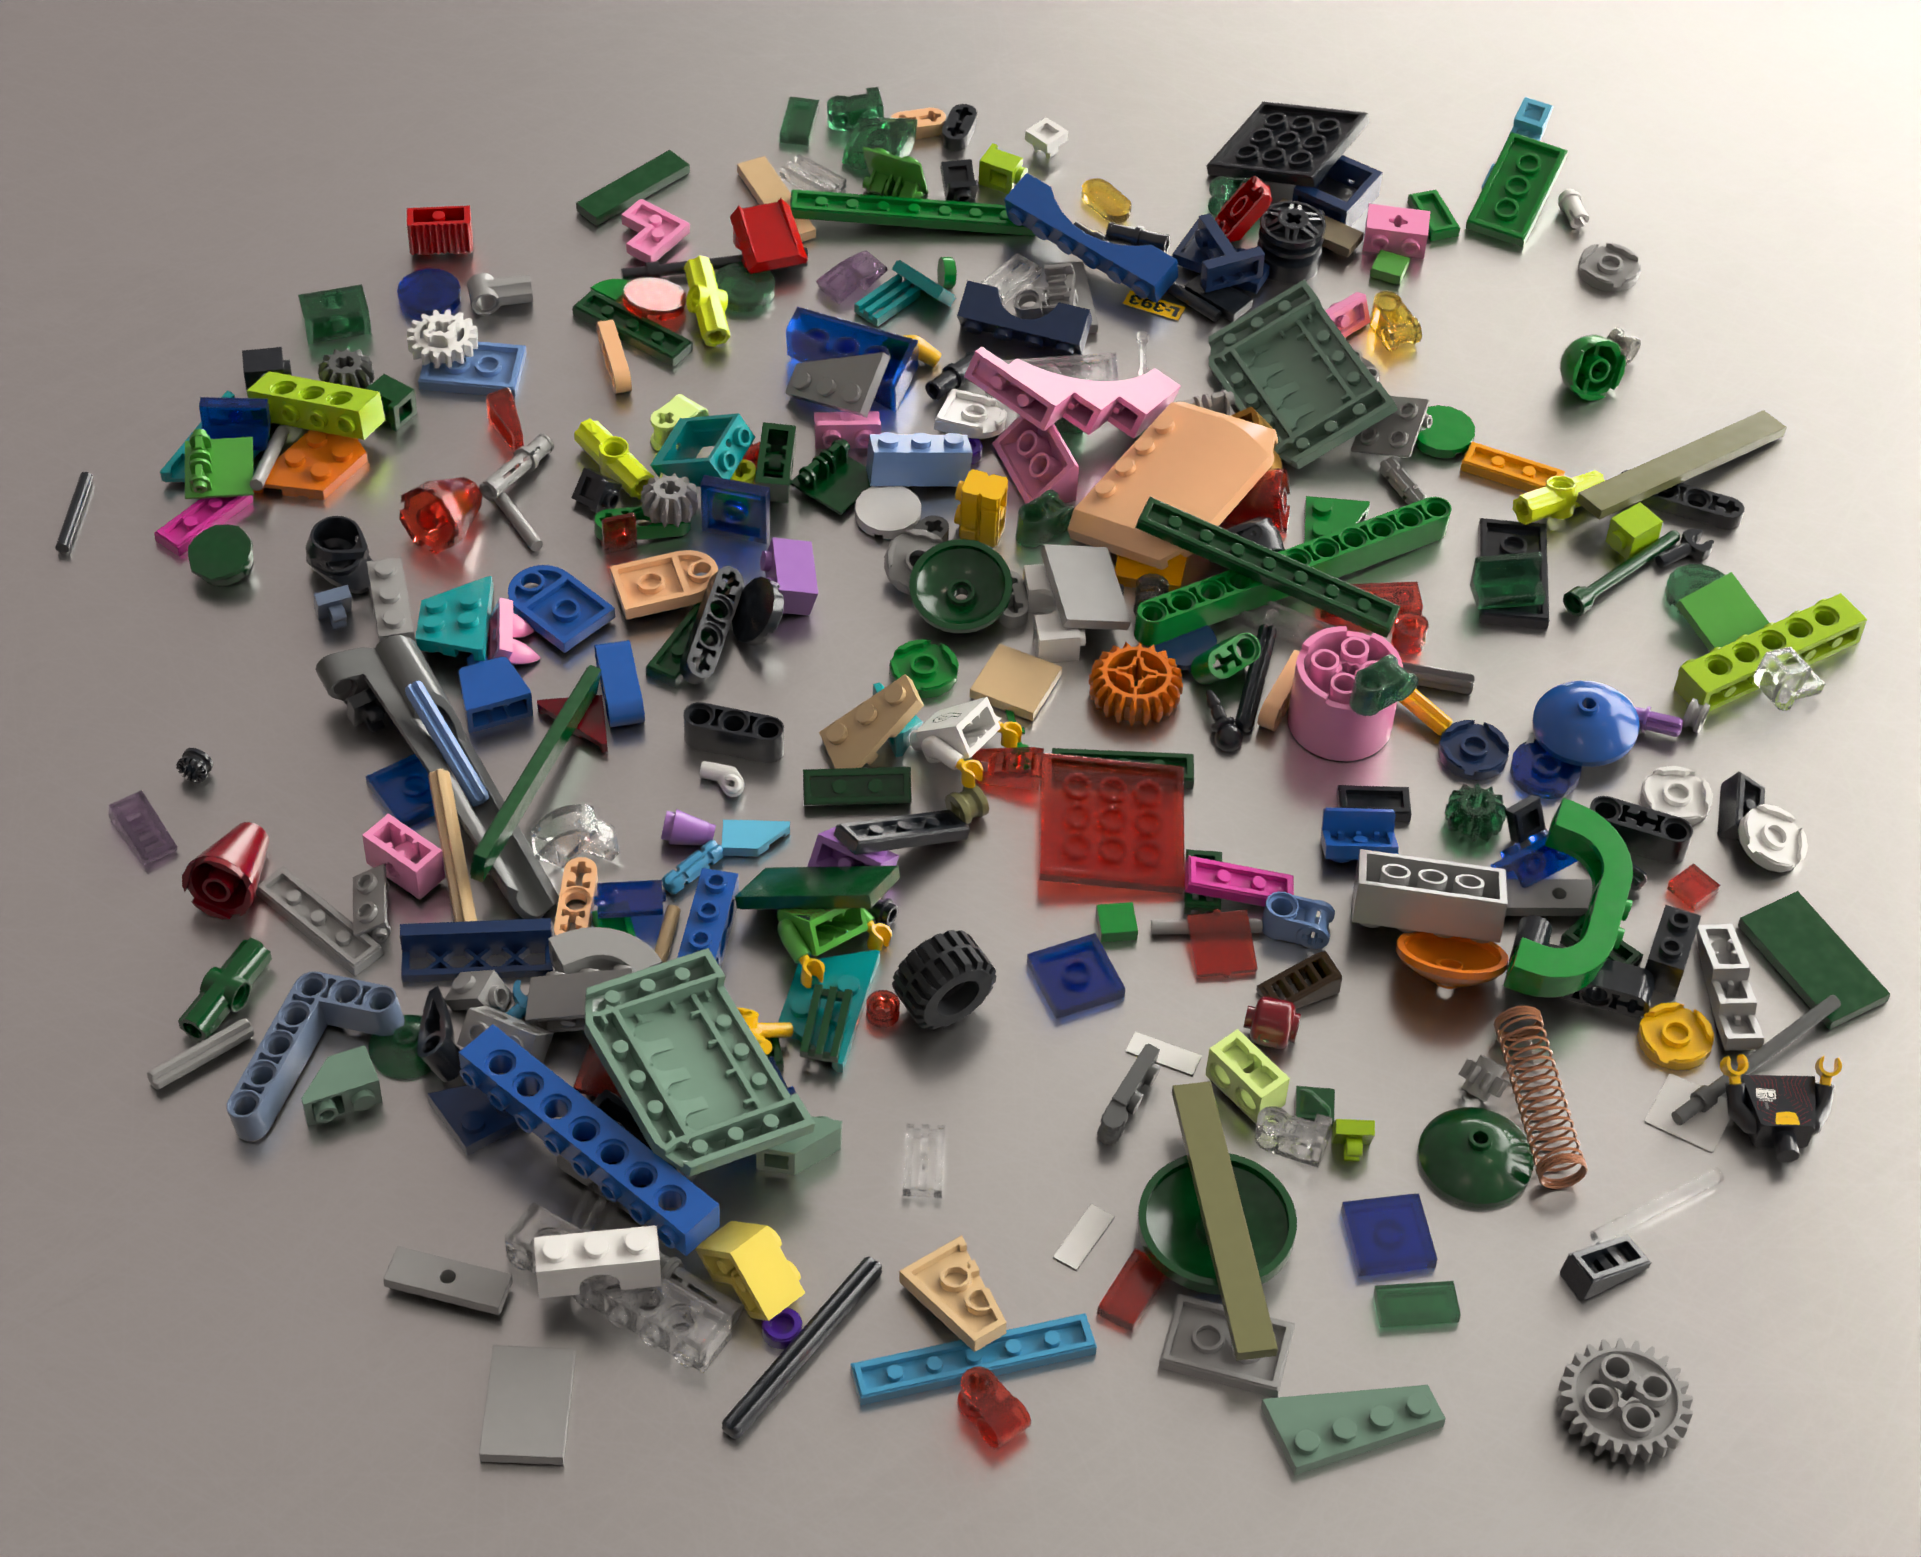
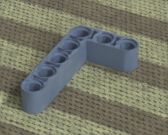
M312 971L301 975L295 981L227 1101V1112L239 1138L245 1141H254L266 1135L327 1025L379 1036H389L400 1031L405 1020L393 988L322 972Z

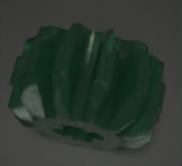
M1477 782L1471 788L1463 783L1459 790L1452 791L1448 804L1445 807L1444 815L1445 819L1448 820V829L1450 831H1458L1459 839L1465 836L1470 837L1473 844L1478 838L1488 842L1492 835H1499L1503 827V821L1506 819V806L1503 805V795L1494 794L1492 786L1483 789Z

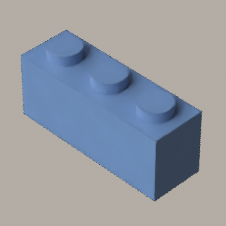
M890 432L869 434L866 471L870 486H958L959 481H965L971 470L973 452L968 435L948 433L946 435H928L926 433L901 435Z

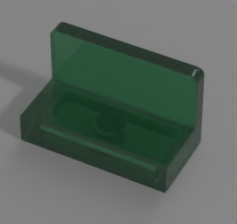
M1541 552L1475 558L1470 588L1477 610L1543 605L1546 595L1539 577L1543 560Z

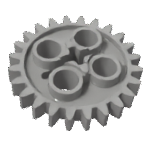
M1618 1338L1615 1348H1611L1605 1339L1601 1341L1598 1350L1588 1344L1584 1355L1577 1352L1574 1354L1572 1364L1566 1365L1563 1377L1561 1378L1558 1390L1561 1392L1557 1401L1558 1405L1564 1407L1561 1419L1573 1420L1569 1429L1570 1434L1579 1432L1584 1434L1580 1443L1581 1446L1588 1445L1591 1442L1595 1443V1455L1597 1456L1605 1449L1609 1450L1612 1462L1617 1460L1619 1453L1625 1454L1628 1464L1633 1463L1636 1454H1639L1645 1463H1649L1653 1452L1660 1458H1663L1668 1447L1675 1449L1680 1437L1684 1438L1688 1429L1687 1424H1689L1693 1415V1411L1690 1410L1693 1396L1686 1394L1689 1382L1677 1381L1681 1369L1678 1367L1668 1370L1666 1366L1670 1357L1664 1356L1657 1360L1654 1358L1655 1347L1653 1346L1645 1353L1641 1352L1640 1344L1637 1340H1635L1631 1349L1625 1347L1622 1338ZM1610 1374L1618 1375L1620 1378L1612 1377ZM1647 1393H1653V1394H1655L1657 1397H1652V1396L1648 1395ZM1592 1404L1601 1405L1604 1409L1596 1408ZM1629 1423L1638 1424L1642 1428L1633 1427Z

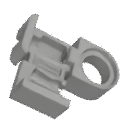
M1072 262L1044 265L1046 282L1049 283V287H1045V289H1026L1015 295L1013 305L1018 318L1037 319L1051 312L1059 302L1076 306L1079 298L1074 286L1075 272ZM1027 302H1036L1035 305L1030 308H1021V306Z

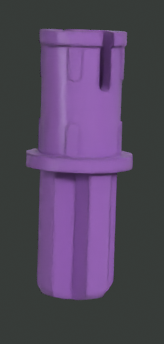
M1647 706L1646 709L1635 707L1639 717L1641 733L1645 734L1646 730L1673 737L1680 735L1683 719L1651 711L1650 706Z

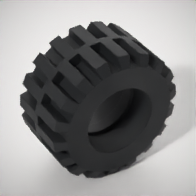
M950 930L925 940L907 954L908 956L901 961L898 966L899 969L894 973L892 988L920 1027L936 1029L938 1027H947L972 1013L984 1002L987 995L991 993L992 985L996 982L997 976L995 975L996 970L969 933L966 934L962 930L956 932L955 930Z

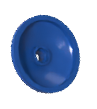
M1571 681L1553 687L1539 699L1533 712V731L1539 744L1558 760L1576 766H1603L1621 759L1633 748L1639 733V717L1631 701L1613 687L1594 681Z

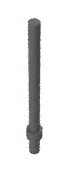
M1835 995L1828 996L1747 1057L1749 1067L1742 1075L1751 1074L1841 1006L1840 1000ZM1738 1064L1734 1066L1732 1069L1736 1071L1738 1068ZM1723 1074L1709 1086L1702 1085L1691 1093L1690 1100L1672 1112L1671 1116L1674 1122L1682 1125L1698 1112H1706L1716 1105L1718 1098L1726 1092L1725 1083L1729 1082V1077Z

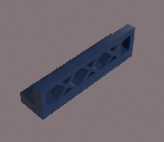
M551 918L400 924L402 983L454 981L460 972L495 970L501 979L546 976L547 972L553 971L548 938L553 937ZM545 953V964L529 965L523 961L529 954ZM492 955H503L508 959L501 966H490L485 962ZM464 956L470 960L468 964L461 968H453L448 964L452 958ZM410 958H427L433 962L426 969H410Z

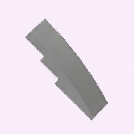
M1733 924L1698 925L1696 937L1703 975L1724 1049L1757 1050L1764 1043V1035L1755 1015L1757 1000L1748 981L1750 966Z

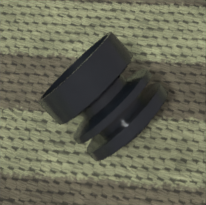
M1282 201L1272 204L1261 216L1257 247L1260 246L1265 253L1264 262L1270 266L1268 277L1270 280L1283 284H1297L1304 279L1308 281L1317 274L1320 268L1321 246L1324 242L1326 229L1325 218L1319 210L1299 201Z

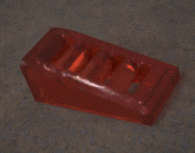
M504 388L487 394L488 420L514 454L519 447L524 446L523 431L512 392L509 388Z
M1044 748L979 749L972 756L971 760L989 763L988 770L983 771L982 781L975 779V783L1039 791ZM996 763L1003 764L1001 771H995ZM1017 764L1016 770H1009L1010 765ZM1024 765L1031 767L1030 769L1023 770Z

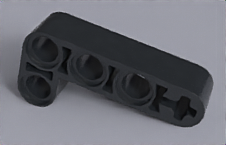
M1525 916L1519 922L1509 963L1522 937L1548 947H1565L1549 943L1552 933V926L1549 921L1540 916ZM1607 959L1591 983L1575 993L1560 996L1559 998L1631 1017H1642L1646 1012H1649L1656 978L1647 969Z

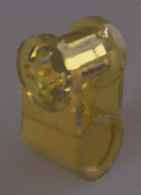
M1381 291L1375 295L1369 324L1380 337L1385 348L1393 351L1398 348V345L1408 342L1412 344L1419 343L1422 339L1420 323L1405 306L1401 297L1391 291Z

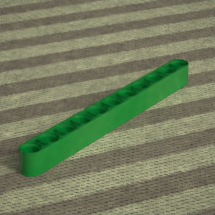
M1428 497L1278 553L1330 576L1339 578L1441 540L1446 535L1452 506L1446 499L1441 497ZM1228 570L1140 603L1137 609L1134 637L1145 646L1158 645L1206 625L1210 626L1289 595L1233 570Z

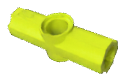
M698 256L697 258L689 259L684 265L689 286L686 307L689 312L696 313L701 337L704 339L705 345L716 347L719 344L726 343L731 337L725 316L728 295L726 291L718 289L714 270L708 257Z
M591 418L581 422L579 428L574 432L575 441L600 465V473L623 484L622 488L631 497L641 499L643 486L647 485L649 478L654 476L629 452L627 441L621 437L613 436L598 421H593Z
M1594 470L1573 478L1566 476L1549 478L1546 487L1522 494L1519 498L1513 500V511L1517 516V521L1526 525L1547 517L1556 519L1570 518L1574 514V508L1581 506L1576 502L1578 493L1605 481L1603 474Z

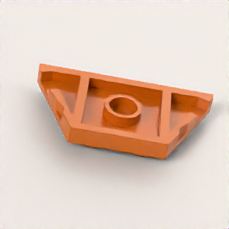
M309 430L276 459L263 488L260 491L254 490V492L263 493L264 488L281 489L283 496H305L309 499L325 500L368 462L366 451L356 438Z

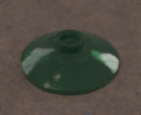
M404 1015V1025L397 1028L393 1035L379 1036L372 1034L368 1050L371 1061L378 1071L396 1079L418 1078L432 1071L417 1054L422 1016Z

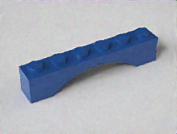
M1028 173L1021 178L1004 198L1007 217L1011 222L1018 226L1023 225L1041 240L1047 239L1065 254H1073L1080 258L1089 268H1097L1104 272L1113 282L1128 286L1140 298H1148L1157 303L1179 277L1177 259L1153 245H1118L1102 241L1082 231L1062 212L1055 200L1051 186Z

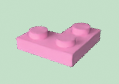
M639 199L621 214L622 224L638 232L636 236L626 243L627 253L645 263L657 261L690 233V223L643 199Z

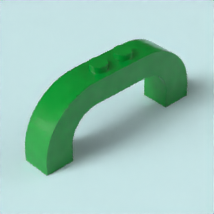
M1566 798L1562 799L1552 818L1544 846L1568 854L1578 860L1591 877L1592 894L1577 944L1566 948H1553L1522 937L1515 949L1503 986L1536 997L1569 995L1591 983L1598 975L1612 949L1617 950L1625 933V929L1620 927L1621 920L1626 921L1633 903L1632 900L1627 899L1633 878V866L1624 840L1617 830L1598 813Z

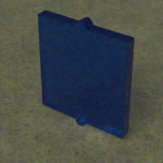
M662 880L597 883V896H594V905L598 907V918L663 915V902L666 901V893L662 892Z

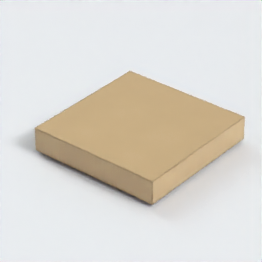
M999 643L970 688L969 697L975 700L988 697L991 706L1004 711L1007 709L1017 716L1033 721L1061 677L1062 666Z

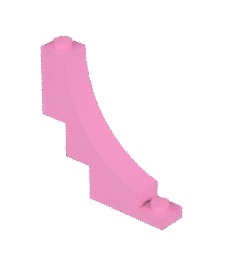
M983 347L975 351L964 375L966 379L1042 431H1045L1063 417L1088 435L1108 421L1133 439L1146 430L1165 408L1174 401L1181 388L1178 383L1157 369L1128 380H1082L1052 373L1019 359L1014 360L1008 365Z

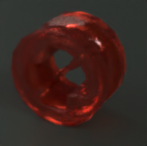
M878 990L870 994L866 1001V1018L868 1022L878 1028H888L897 1023L900 1017V1000L898 996L888 990ZM881 1006L883 1009L890 1007V1011L885 1012L883 1009L876 1011V1007Z

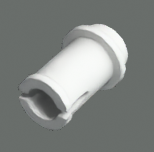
M1573 189L1563 191L1558 197L1559 208L1565 211L1572 228L1577 229L1585 226L1581 217L1588 223L1589 216L1581 204L1582 198L1580 193Z

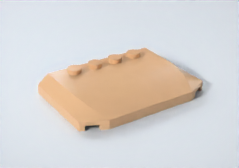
M1171 402L1074 508L1067 529L1070 538L1094 547H1107L1111 553L1160 570L1169 567L1167 561L1180 554L1185 558L1192 555V552L1135 528L1149 497L1219 526L1273 465L1274 444L1278 442L1276 430L1186 402Z

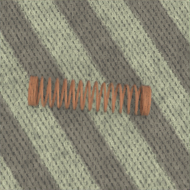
M1527 1005L1508 1008L1496 1017L1493 1025L1498 1036V1042L1501 1045V1052L1504 1055L1503 1059L1509 1074L1510 1083L1512 1084L1513 1093L1515 1094V1100L1518 1104V1111L1521 1114V1121L1524 1124V1131L1527 1135L1526 1139L1530 1145V1152L1533 1155L1539 1183L1544 1187L1552 1189L1572 1186L1586 1176L1588 1168L1585 1158H1583V1152L1579 1150L1580 1142L1576 1139L1577 1132L1573 1129L1574 1122L1570 1119L1571 1112L1567 1109L1568 1102L1564 1098L1565 1092L1561 1088L1562 1082L1558 1078L1559 1072L1555 1068L1556 1062L1552 1058L1553 1052L1549 1048L1550 1042L1546 1038L1547 1032L1543 1029L1544 1022L1541 1012L1537 1008ZM1526 1014L1534 1015V1016H1522V1017L1513 1019V1020H1511L1510 1022H1508L1507 1024H1505L1501 1030L1499 1029V1028H1500V1025H1501L1504 1021L1510 1019L1511 1017H1515V1016H1518V1015H1526ZM1524 1019L1537 1020L1532 1026H1524L1512 1032L1504 1031L1506 1027L1514 1022ZM1540 1031L1543 1032V1036H1537ZM1528 1039H1541L1530 1046L1513 1047L1519 1042ZM1506 1040L1515 1041L1510 1046L1505 1045ZM1543 1041L1546 1042V1046H1540L1539 1044ZM1530 1049H1544L1533 1056L1516 1057ZM1509 1050L1518 1051L1513 1056L1508 1054ZM1546 1051L1549 1052V1056H1543L1542 1054ZM1513 1059L1522 1060L1521 1062L1516 1064V1066H1513L1511 1064V1061ZM1533 1059H1546L1544 1062L1535 1066L1519 1067L1523 1063L1531 1061ZM1549 1061L1552 1062V1066H1546L1545 1064ZM1516 1069L1525 1070L1524 1072L1519 1074V1076H1516L1514 1074V1071ZM1536 1069H1549L1538 1076L1522 1077ZM1551 1071L1555 1072V1076H1549L1548 1074ZM1519 1079L1528 1080L1522 1086L1516 1084ZM1540 1079H1552L1550 1082L1540 1086L1525 1087L1531 1082ZM1554 1081L1558 1082V1086H1551ZM1522 1089L1532 1090L1525 1094V1096L1519 1094ZM1555 1089L1553 1092L1543 1096L1528 1097L1540 1090ZM1557 1091L1561 1092V1096H1552ZM1525 1099L1535 1100L1528 1106L1522 1104ZM1558 1099L1556 1102L1546 1106L1531 1107L1544 1100ZM1561 1101L1564 1102V1107L1555 1106ZM1528 1109L1538 1110L1531 1116L1525 1114ZM1561 1109L1559 1112L1550 1116L1535 1117L1539 1113L1545 1112L1547 1110ZM1564 1111L1567 1112V1117L1558 1116ZM1563 1119L1562 1122L1554 1126L1538 1127L1551 1120ZM1530 1120H1542L1534 1126L1528 1124ZM1567 1121L1570 1122V1127L1562 1126ZM1533 1130H1545L1537 1135V1137L1531 1134ZM1555 1130H1567L1557 1136L1542 1137ZM1570 1131L1573 1132V1137H1563ZM1537 1140L1547 1141L1540 1147L1534 1145ZM1570 1140L1561 1146L1544 1148L1556 1141ZM1572 1142H1576L1577 1145L1576 1148L1567 1146ZM1540 1150L1551 1151L1543 1157L1537 1155ZM1572 1150L1571 1153H1561L1551 1156L1552 1154L1558 1153L1560 1151ZM1563 1163H1573L1566 1167L1552 1168ZM1577 1164L1582 1165L1576 1173L1568 1177L1551 1179L1543 1176L1546 1171H1563Z

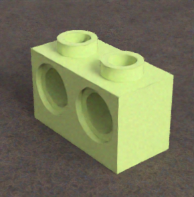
M1238 1029L1209 1048L1205 1075L1252 1121L1259 1124L1270 1116H1266V1113H1274L1277 1111L1275 1109L1279 1110L1285 1105L1290 1078Z

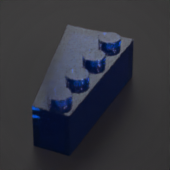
M798 306L786 328L787 355L800 362L882 352L890 356L873 401L897 412L919 366L918 340Z

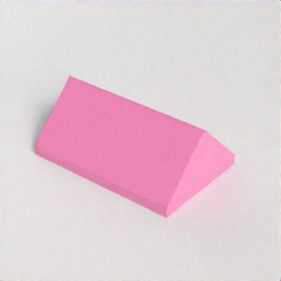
M1019 416L992 444L1028 509L1036 511L1075 501L1077 497L1079 466L1055 424L1042 431L1022 416Z

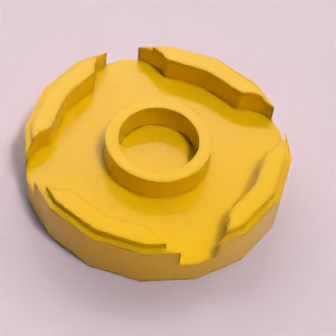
M1677 1002L1660 1003L1651 1007L1649 1012L1644 1014L1639 1024L1637 1039L1640 1049L1654 1063L1672 1070H1690L1703 1064L1711 1053L1715 1035L1711 1023L1701 1012L1693 1009V1011L1684 1008L1685 1004Z

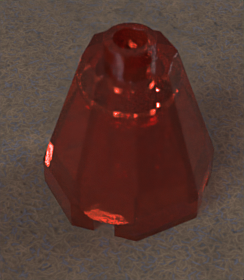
M465 477L427 481L401 495V503L404 501L405 503L404 509L400 510L399 519L414 544L420 547L426 544L432 547L428 551L438 554L462 541L481 508L483 494L475 482Z

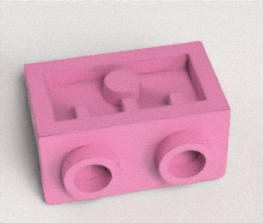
M869 411L867 417L848 412H814L815 449H828L833 441L841 439L849 443L850 449L868 448L869 434H881L879 411Z

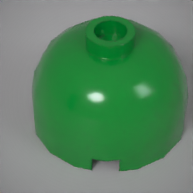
M1596 334L1582 336L1572 341L1565 349L1560 361V373L1563 383L1572 393L1588 401L1603 399L1606 396L1601 394L1607 392L1610 388L1615 390L1624 375L1626 359L1621 354V347L1614 341Z

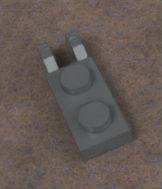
M1149 1043L1148 1045L1145 1044L1115 1092L1100 1121L1101 1125L1097 1131L1099 1142L1101 1141L1107 1146L1108 1144L1112 1146L1113 1143L1116 1144V1141L1124 1133V1125L1128 1120V1113L1134 1115L1143 1099L1144 1094L1140 1093L1144 1085L1152 1086L1161 1069L1156 1064L1160 1049Z

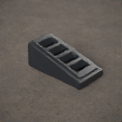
M1626 1234L1569 1253L1560 1270V1275L1580 1300H1585L1648 1269L1651 1262L1629 1235ZM1618 1251L1626 1258L1627 1263L1619 1256Z

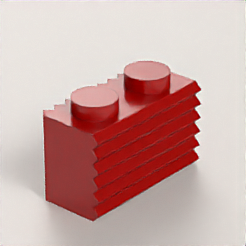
M470 205L407 208L410 254L415 255L417 253L418 255L427 256L434 253L440 254L441 252L444 254L447 252L462 254L466 251L469 253L473 251Z

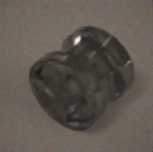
M1620 327L1614 328L1607 336V339L1614 341L1621 347L1620 351L1625 356L1626 366L1629 365L1640 349L1641 340L1635 336H1627L1626 331Z

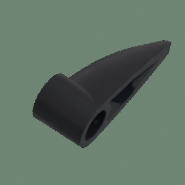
M439 986L431 989L427 995L420 1024L417 1054L442 1081L449 1082L460 1075L459 1051L461 1049L455 1044L451 1016Z

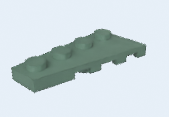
M1429 1385L1264 1398L1261 1403L1263 1413L1294 1476L1442 1428L1446 1420Z

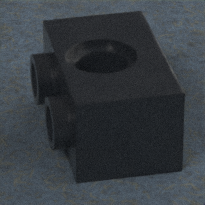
M1665 904L1645 969L1653 973L1656 978L1655 991L1676 997L1701 915Z

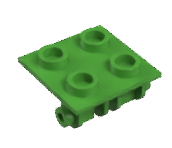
M863 147L870 177H864L862 187L867 189L868 193L882 196L884 192V196H890L893 191L892 197L923 199L924 194L928 195L929 192L922 165L916 159L909 156L898 157L891 155L888 151L881 148L871 149Z
M195 429L193 434L190 435L189 441H185V499L254 495V490L250 487V481L253 477V437L210 439V436L207 435L204 429Z

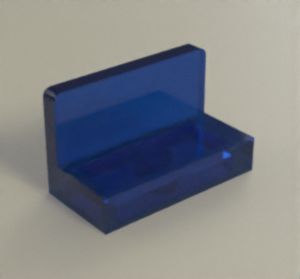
M200 397L199 411L202 429L207 432L210 439L253 437L254 451H265L267 449L271 428L268 399Z

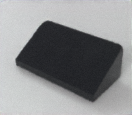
M1739 771L1721 784L1717 832L1720 837L1740 841L1738 827L1741 819L1751 809L1765 804V787Z

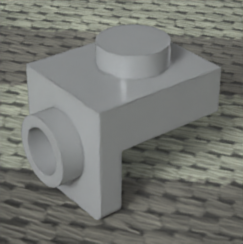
M495 970L460 972L454 979L452 987L445 997V1002L451 1010H467L473 1007L488 1006L504 1013L513 994Z

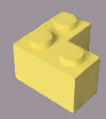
M730 1221L695 1248L712 1280L731 1284L750 1318L769 1321L805 1294L799 1282L801 1276L798 1269L792 1262L786 1259L780 1248L782 1246L780 1237L768 1225Z

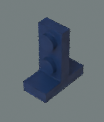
M1211 213L1200 215L1198 229L1195 230V241L1197 246L1202 248L1208 256V260L1202 262L1200 286L1204 292L1207 293L1262 278L1265 253L1261 247L1258 246L1236 252Z

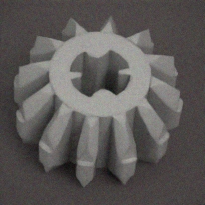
M661 473L659 479L650 477L648 484L643 486L641 492L642 510L644 516L650 517L651 523L662 522L664 528L668 524H674L676 527H679L680 522L690 523L691 517L696 514L698 509L696 485L689 483L688 477L678 478L676 473L672 476H666Z

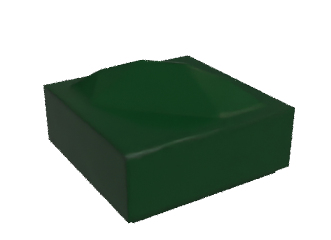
M1296 1086L1294 1123L1303 1126L1332 1128L1334 1124L1335 1089Z

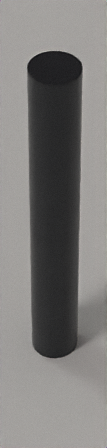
M82 472L78 479L55 549L60 553H67L71 546L94 478L89 472Z

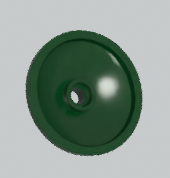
M968 539L949 540L928 549L915 563L909 581L910 597L917 613L933 627L951 633H970L991 625L1004 613L1012 595V576L1005 560L990 546ZM963 594L966 595L967 598L964 600H958L956 596Z
M1476 1107L1452 1109L1432 1119L1424 1128L1417 1149L1419 1168L1428 1184L1446 1199L1473 1208L1496 1207L1518 1197L1525 1190L1531 1179L1534 1162L1533 1155L1529 1149L1530 1145L1526 1139L1527 1137L1514 1122L1494 1111Z

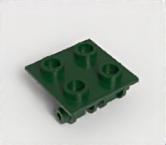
M844 439L833 441L828 451H821L818 456L812 459L808 466H803L799 470V475L791 480L793 487L840 515L856 503L857 498L863 491L872 487L869 483L866 466L848 456L850 445Z

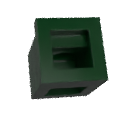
M383 374L374 383L367 386L366 389L380 392L385 420L391 423L392 430L397 432L417 414L415 389L386 374Z

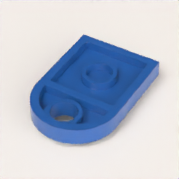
M538 565L526 568L513 577L508 587V598L513 601V613L523 618L535 631L564 653L616 617L615 607L570 573L559 567ZM528 583H536L539 585L536 588L524 587V585Z

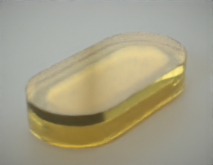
M1093 178L1083 183L1082 200L1102 218L1114 223H1122L1130 218L1131 201L1108 181Z

